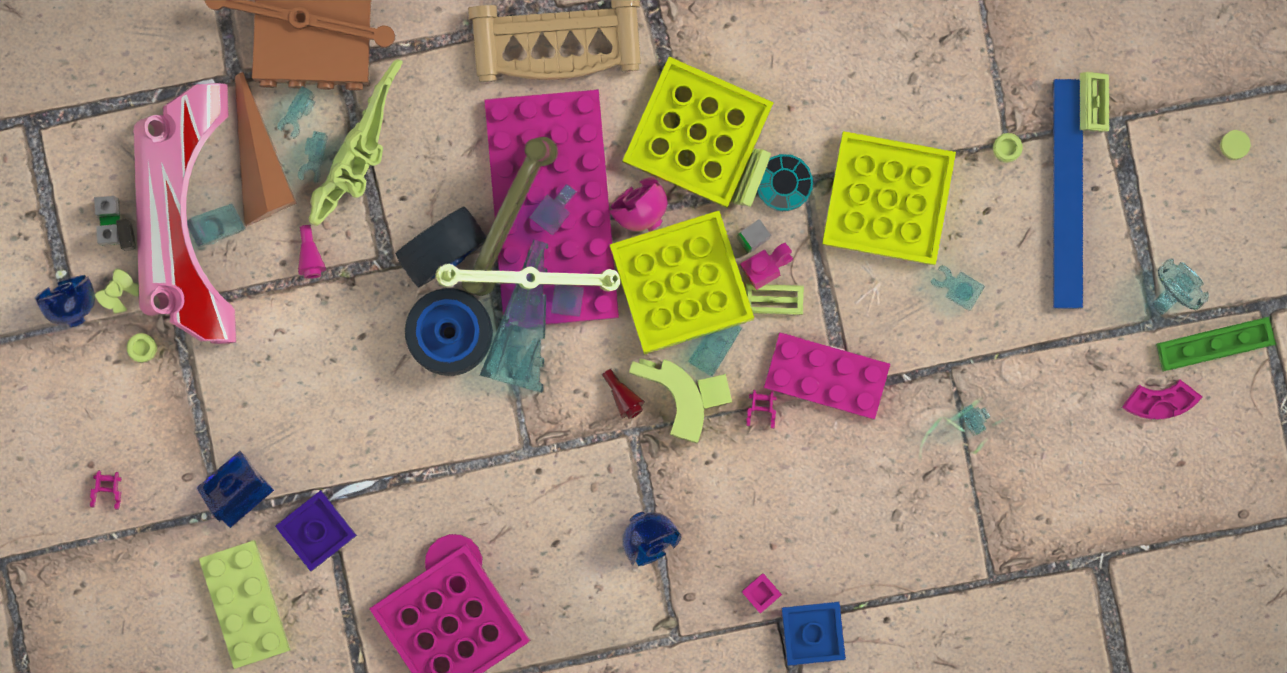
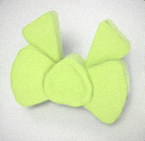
M117 268L114 269L112 280L109 281L105 288L95 292V298L103 307L112 309L114 313L125 312L127 309L118 297L123 294V290L138 297L139 284L133 283L131 276L127 272Z

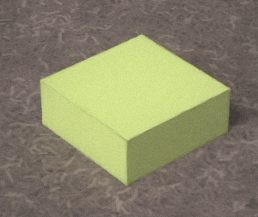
M726 374L698 380L704 409L732 403Z

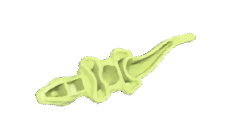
M395 60L379 83L375 85L372 96L368 98V107L362 112V120L345 137L344 143L333 159L327 180L313 191L310 199L312 208L308 219L312 225L318 226L335 210L338 200L345 192L355 198L364 194L367 182L364 176L369 166L380 164L382 159L383 146L378 143L382 126L385 101L391 83L402 66V60Z

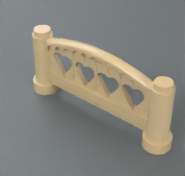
M611 0L612 9L497 17L496 5L468 7L469 20L473 21L476 74L479 77V82L496 81V75L498 74L535 80L569 79L597 73L615 65L622 66L623 72L638 71L641 64L637 8L640 7V0ZM598 29L601 30L613 47L612 52L609 54L600 52L597 55H591L588 51V47ZM570 30L584 48V53L581 56L571 54L569 57H563L560 55V48ZM541 33H543L555 49V56L548 59L543 56L541 59H534L531 56V51ZM513 35L527 52L526 58L522 61L514 58L508 62L502 57Z

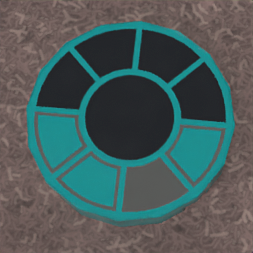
M779 154L771 157L757 190L759 198L766 206L776 211H791L799 208L808 200L813 189V177L810 168L802 159L791 154Z

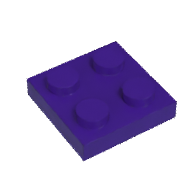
M322 490L275 526L310 572L357 536Z

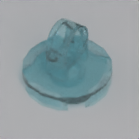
M1170 258L1158 268L1160 282L1166 290L1152 303V306L1161 315L1167 312L1177 301L1181 305L1193 310H1198L1208 301V291L1203 293L1200 288L1204 284L1203 281L1183 262L1176 265L1174 264V259Z

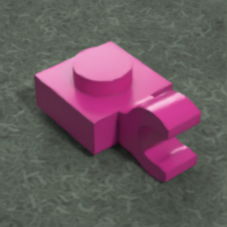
M786 243L776 247L771 255H768L764 249L740 264L741 269L757 290L781 276L778 268L793 260V257L790 255L792 251Z

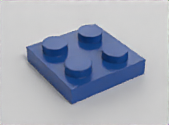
M839 601L781 607L788 666L846 660Z

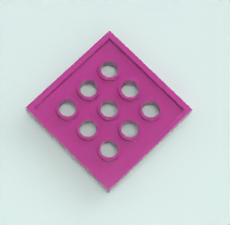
M467 544L369 608L411 673H440L434 667V661L437 657H445L449 660L450 668L445 673H483L531 641ZM461 576L465 579L466 588L463 592H455L451 589L450 581L453 577ZM436 592L441 596L442 604L440 607L431 608L427 605L426 597L429 593ZM476 600L482 605V613L479 616L473 617L467 613L466 605L469 601ZM412 608L417 612L418 620L416 623L407 624L403 621L402 612L404 609ZM451 616L457 620L458 628L455 632L449 633L443 629L442 621L445 617ZM494 625L498 629L497 639L493 641L486 640L482 635L483 627ZM427 632L433 636L434 644L431 648L426 649L419 645L418 637L421 633ZM460 642H471L474 646V653L469 657L462 656L458 651Z

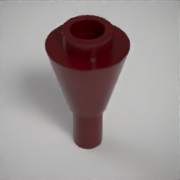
M608 369L602 374L612 389L611 392L620 417L632 419L643 411L641 406L645 401L625 384L621 383L612 369Z

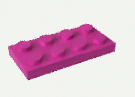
M779 332L764 388L875 420L890 364Z

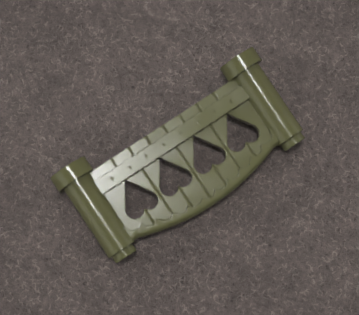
M539 137L531 139L526 143V158L503 201L472 270L492 271L540 167L551 165L557 159L558 147L552 139ZM462 282V287L469 293L485 296L495 289L496 283Z

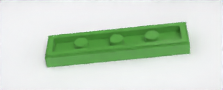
M1265 317L1157 343L1156 348L1162 372L1276 345L1270 319Z

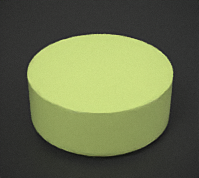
M1240 130L1228 132L1222 137L1220 142L1221 152L1225 157L1232 160L1244 157L1249 152L1251 146L1247 134Z
M1012 133L1000 135L993 144L995 157L1005 163L1015 161L1021 155L1023 149L1020 138Z
M139 333L129 339L127 353L134 361L148 362L156 355L157 344L151 336Z

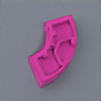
M1179 379L1174 385L1164 390H1150L1138 385L1121 408L1132 415L1145 419H1167L1187 412L1203 396Z

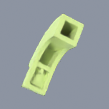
M640 358L638 363L632 361L629 374L657 382L665 386L673 395L676 403V417L670 435L698 443L704 422V407L701 394L692 378L678 365L665 359L660 370L655 368L656 363Z

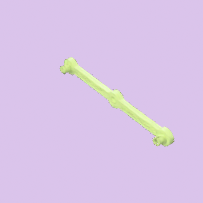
M446 264L439 267L436 271V280L444 287L453 286L457 282L514 283L528 290L537 287L539 284L600 286L602 290L609 292L617 289L620 285V276L611 269L605 270L600 274L541 273L534 267H526L519 272L457 270L455 266ZM528 273L533 277L531 283L526 280Z

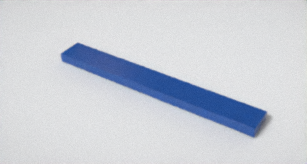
M1080 79L1053 80L1054 309L1083 308V130H1080Z

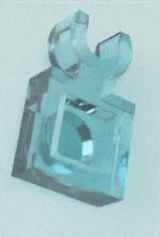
M940 265L938 270L945 274V280L939 282L932 278L931 284L937 288L946 287L949 289L945 297L964 309L971 311L985 286L961 271L955 278L948 267Z

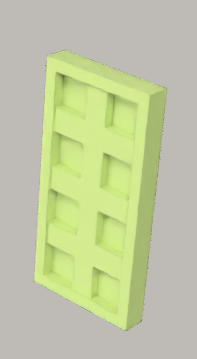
M253 540L199 558L234 669L290 651L256 541Z

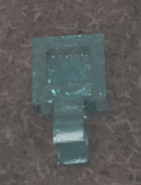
M304 86L300 88L289 106L286 116L279 121L277 125L278 130L282 131L285 125L292 124L294 130L290 137L293 139L298 137L300 133L298 121L303 115L308 116L315 105L313 100L315 95L312 91Z
M313 131L312 138H307L305 154L309 155V161L301 166L298 171V178L300 180H304L305 173L311 170L315 173L313 182L319 183L321 179L320 168L323 163L328 138L325 133Z
M566 184L554 200L547 195L529 218L553 236L570 215V212L564 207L574 197L576 191Z
M971 404L959 411L973 436L986 430L984 423L987 422L990 415L985 407L974 409Z

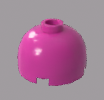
M648 177L639 181L642 186L635 190L631 186L610 206L613 210H609V212L623 228L629 231L640 232L645 229L652 231L662 224L661 218L666 212L668 203L666 193L656 177Z

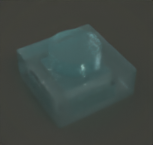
M555 285L551 313L580 317L584 288Z

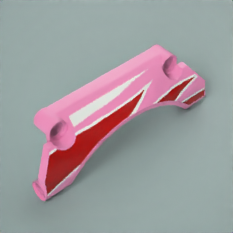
M222 83L196 84L191 86L163 106V115H153L136 122L133 129L139 307L144 314L149 316L170 314V323L196 339L210 341L211 344L236 343L235 309L213 287L195 256L187 226L186 197L189 178L198 153L212 132L229 116L228 85ZM148 124L153 126L154 136L148 132ZM155 295L160 301L159 308H156L153 303Z

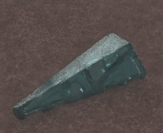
M533 240L523 268L534 267L538 272L547 273V268L544 267V249H548V244ZM528 273L526 275V280L530 283L532 282L533 277L531 274ZM519 284L515 285L480 376L543 392V384L540 383V367H544V358L541 357V339H545L546 294L543 293V284L528 290L523 289Z

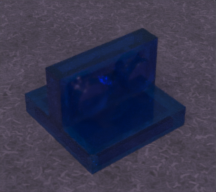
M241 450L197 487L212 515L219 522L222 520L230 528L274 491L272 486L252 466Z

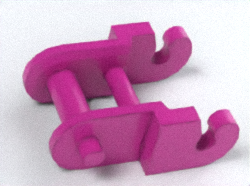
M753 389V394H749V398L752 399V408H747L746 426L750 427L752 411H767L771 413L770 428L774 429L776 410H772L773 400L776 401L777 396H773V391L770 392V395L756 394V390ZM755 400L769 401V407L755 406Z
M98 470L97 475L93 477V479H96L95 489H91L90 498L92 501L90 502V507L94 508L96 505L97 492H112L115 494L116 501L114 509L119 510L122 491H118V483L121 482L122 477H119V472L111 476L101 475V471ZM101 481L113 482V488L100 487Z

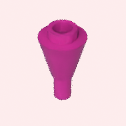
M302 225L299 227L302 244L298 274L304 275L305 279L318 278L326 270V267L315 242H313L311 225Z

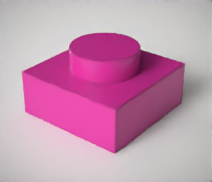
M764 573L741 591L760 614L782 596Z

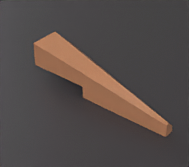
M241 72L235 76L244 223L248 226L272 216L271 214L293 206L297 202L245 74Z

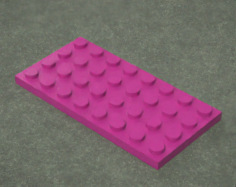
M599 89L484 99L495 218L526 158V143L531 139L547 137L552 139L558 147L557 159L551 165L540 167L498 255L499 271L519 272L526 267H534L541 273L600 274L609 269L615 271L614 257L610 248L612 234ZM528 273L526 275V280L530 283L532 282L533 277L531 274ZM500 283L504 328L619 318L616 289L607 292L602 290L600 286L539 284L537 287L527 290L523 289L519 284Z

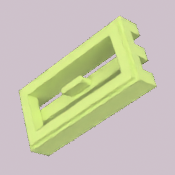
M1080 73V130L1109 131V74ZM1097 107H1098V124H1097Z
M753 149L730 202L737 205L752 206L769 162L770 152L763 149Z
M746 284V293L750 306L752 302L797 303V308L751 307L753 314L803 315L804 286L766 284L756 290L752 284ZM752 291L798 292L797 297L752 296Z

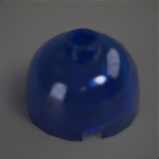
M80 275L58 282V287L51 291L49 287L42 290L35 296V300L47 320L57 325L68 324L72 328L86 321L84 317L92 311L95 305V292L89 277Z
M639 512L633 515L622 535L624 552L633 566L635 562L638 566H644L666 555L665 551L662 550L670 544L674 549L681 540V533L673 521L657 512L646 514Z

